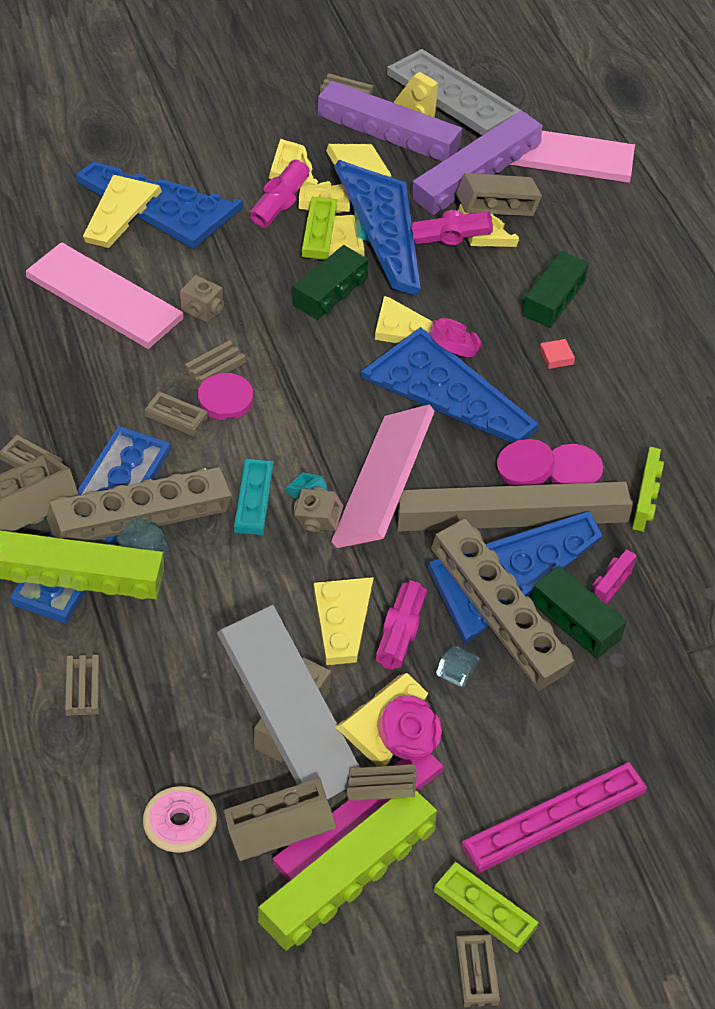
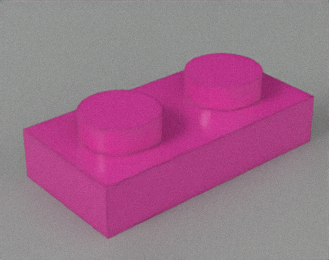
M627 549L619 559L613 558L607 568V574L604 578L599 576L591 588V592H594L606 605L632 573L637 555Z

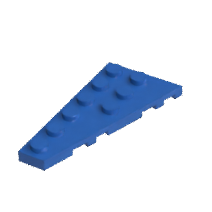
M338 160L334 167L392 288L416 296L421 287L406 182Z
M92 162L76 174L77 183L100 196H103L113 175L160 185L162 192L156 198L152 197L146 204L147 208L141 214L137 213L135 216L192 249L243 208L242 200L234 198L231 202L221 199L219 194L211 193L208 196L197 193L196 188L162 179H158L157 182L147 180L146 175L139 173L135 176L124 174L120 168Z
M422 327L361 371V378L424 406L430 404L438 412L510 443L527 439L538 430V423L456 355L437 344Z
M588 511L488 543L486 546L497 554L499 563L505 571L514 576L517 586L525 596H529L533 591L534 584L556 567L560 566L562 569L567 567L601 540L602 533L592 514ZM463 553L467 557H473L469 553ZM439 559L429 562L428 570L465 645L489 625ZM480 576L482 579L486 581H491L486 576ZM498 600L502 604L509 605L505 600Z

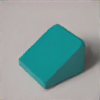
M302 472L284 490L297 500L302 489L313 490L315 487H320L328 490L323 476Z

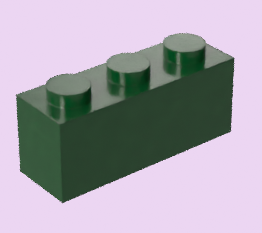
M345 245L341 246L293 286V306L316 320L320 319L325 313L331 312L338 302L346 299L358 285H362L367 280L369 274L368 259Z
M563 251L555 259H551L544 274L537 276L534 287L525 292L522 298V304L524 305L522 316L551 328L586 282L589 262Z
M558 566L534 584L531 600L535 607L594 658L598 659L622 640L626 621L617 611L610 609L594 592L589 591L580 584L571 573H567Z

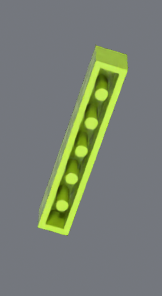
M0 531V579L12 580L16 583L42 584L47 587L73 588L77 591L103 592L107 595L133 596L138 599L148 598L157 600L164 573L163 552Z
M416 790L415 797L391 798L258 907V923L285 951L294 944L297 946L301 945L309 938L312 929L320 922L322 924L329 922L337 913V908L344 902L350 903L354 901L362 892L363 886L371 880L373 882L379 880L387 871V866L393 861L404 859L411 851L412 845L420 839L424 841L429 838L436 829L437 810Z

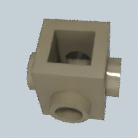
M195 275L180 290L181 310L195 318L208 323L223 309L222 287Z
M315 487L313 490L302 489L299 499L294 504V515L307 531H337L343 504L335 492L320 487Z

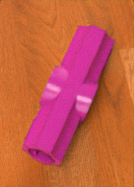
M298 159L292 160L278 177L271 179L264 186L265 194L250 211L249 217L254 224L259 225L261 228H267L280 211L289 208L295 202L296 196L294 194L310 176V169L306 164Z
M449 210L443 213L442 218L412 223L413 239L415 244L442 241L448 245H457L463 241L464 237L493 233L492 216L490 211L463 215L459 211Z
M411 580L407 583H402L394 607H390L387 613L383 637L375 660L384 668L391 670L401 668L410 641L413 642L416 637L420 613L427 595V589L423 588L421 583Z

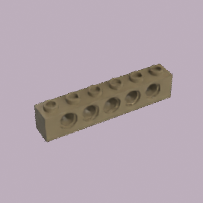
M220 467L212 469L202 468L192 473L173 474L168 478L158 480L147 479L138 484L118 485L112 489L99 492L89 491L79 496L59 497L49 502L46 518L54 538L87 542L223 513L227 511L232 495Z
M465 518L437 533L431 548L535 688L540 691L568 674L574 662L570 649L565 644H561L554 635L550 623L541 618L535 609L533 601L518 588L514 576L505 571L499 563L497 554L482 541L478 529L471 526ZM463 553H469L473 557H467ZM480 576H486L491 581H486L482 579ZM498 600H505L509 605L502 604ZM516 623L524 624L528 629L520 628ZM534 647H540L546 653H540Z

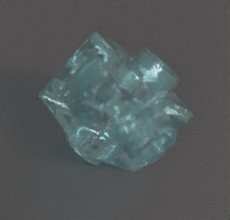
M133 518L116 537L122 547L163 552V556L170 549L164 539V533L157 527L156 523L143 519Z

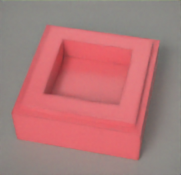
M566 339L540 343L539 351L548 369L574 365L575 357Z

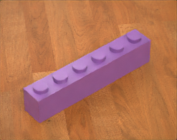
M331 81L318 96L319 117L443 162L460 148L462 128L334 81Z
M522 110L415 179L413 181V200L432 215L447 208L458 199L456 192L464 173L494 175L501 172L506 166L519 160L524 154L541 144L542 124Z

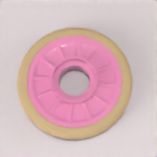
M187 786L170 787L159 792L149 801L143 815L144 830L151 842L163 850L176 853L188 852L202 846L212 836L217 822L216 810L209 797L203 792ZM176 813H185L189 817L188 822L184 825H175L170 819Z

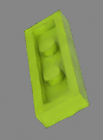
M312 196L302 247V257L328 258L337 210V199Z
M649 448L632 527L633 530L644 532L646 521H653L656 504H651V499H657L660 483L655 482V478H661L664 462L659 461L661 452L659 448Z
M456 862L435 885L434 892L516 953L519 952L538 927V921Z

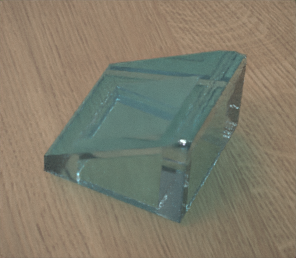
M454 645L442 656L437 675L460 687H464L480 663L481 658Z

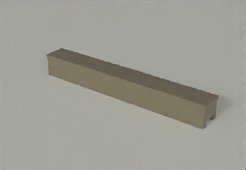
M627 482L403 490L396 507L397 532L444 530L465 518L471 526L476 528L544 526L588 511L592 514L596 524L626 523L629 521L633 502L630 500Z

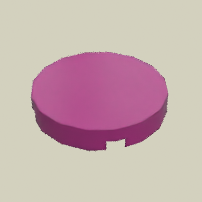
M439 318L438 321L434 320L429 328V334L437 344L459 356L474 357L482 346L481 340L476 333L472 332L470 335L465 331L467 328L465 325L452 319Z
M233 373L215 374L205 379L198 388L199 406L201 409L208 411V416L211 418L227 420V418L234 417V419H237L251 409L253 405V388L242 376Z
M534 439L518 440L509 444L501 451L497 459L499 475L510 486L539 485L544 483L552 475L555 464L554 455L550 447L542 441Z
M578 444L561 445L552 451L555 462L553 473L550 476L552 484L600 483L603 464L595 451Z
M400 696L389 702L380 713L378 720L379 737L385 747L399 758L420 760L431 754L440 743L442 734L440 719L436 713L432 712L429 708L430 705L424 700L414 696Z

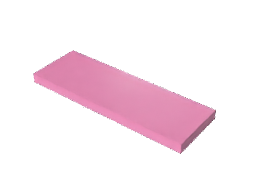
M542 131L541 144L524 154L519 160L509 164L630 183L635 144Z
M62 242L26 270V277L147 349L151 348L183 320L182 311Z
M430 404L384 416L340 519L337 531H335L331 542L336 548L384 539L435 411Z

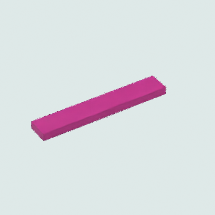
M432 754L420 760L402 759L394 765H416L417 780L415 790L417 792L441 774L444 767ZM391 798L348 800L332 813L336 829L291 844L273 858V865L290 882Z
M628 762L463 840L461 848L479 874L644 794L647 786Z

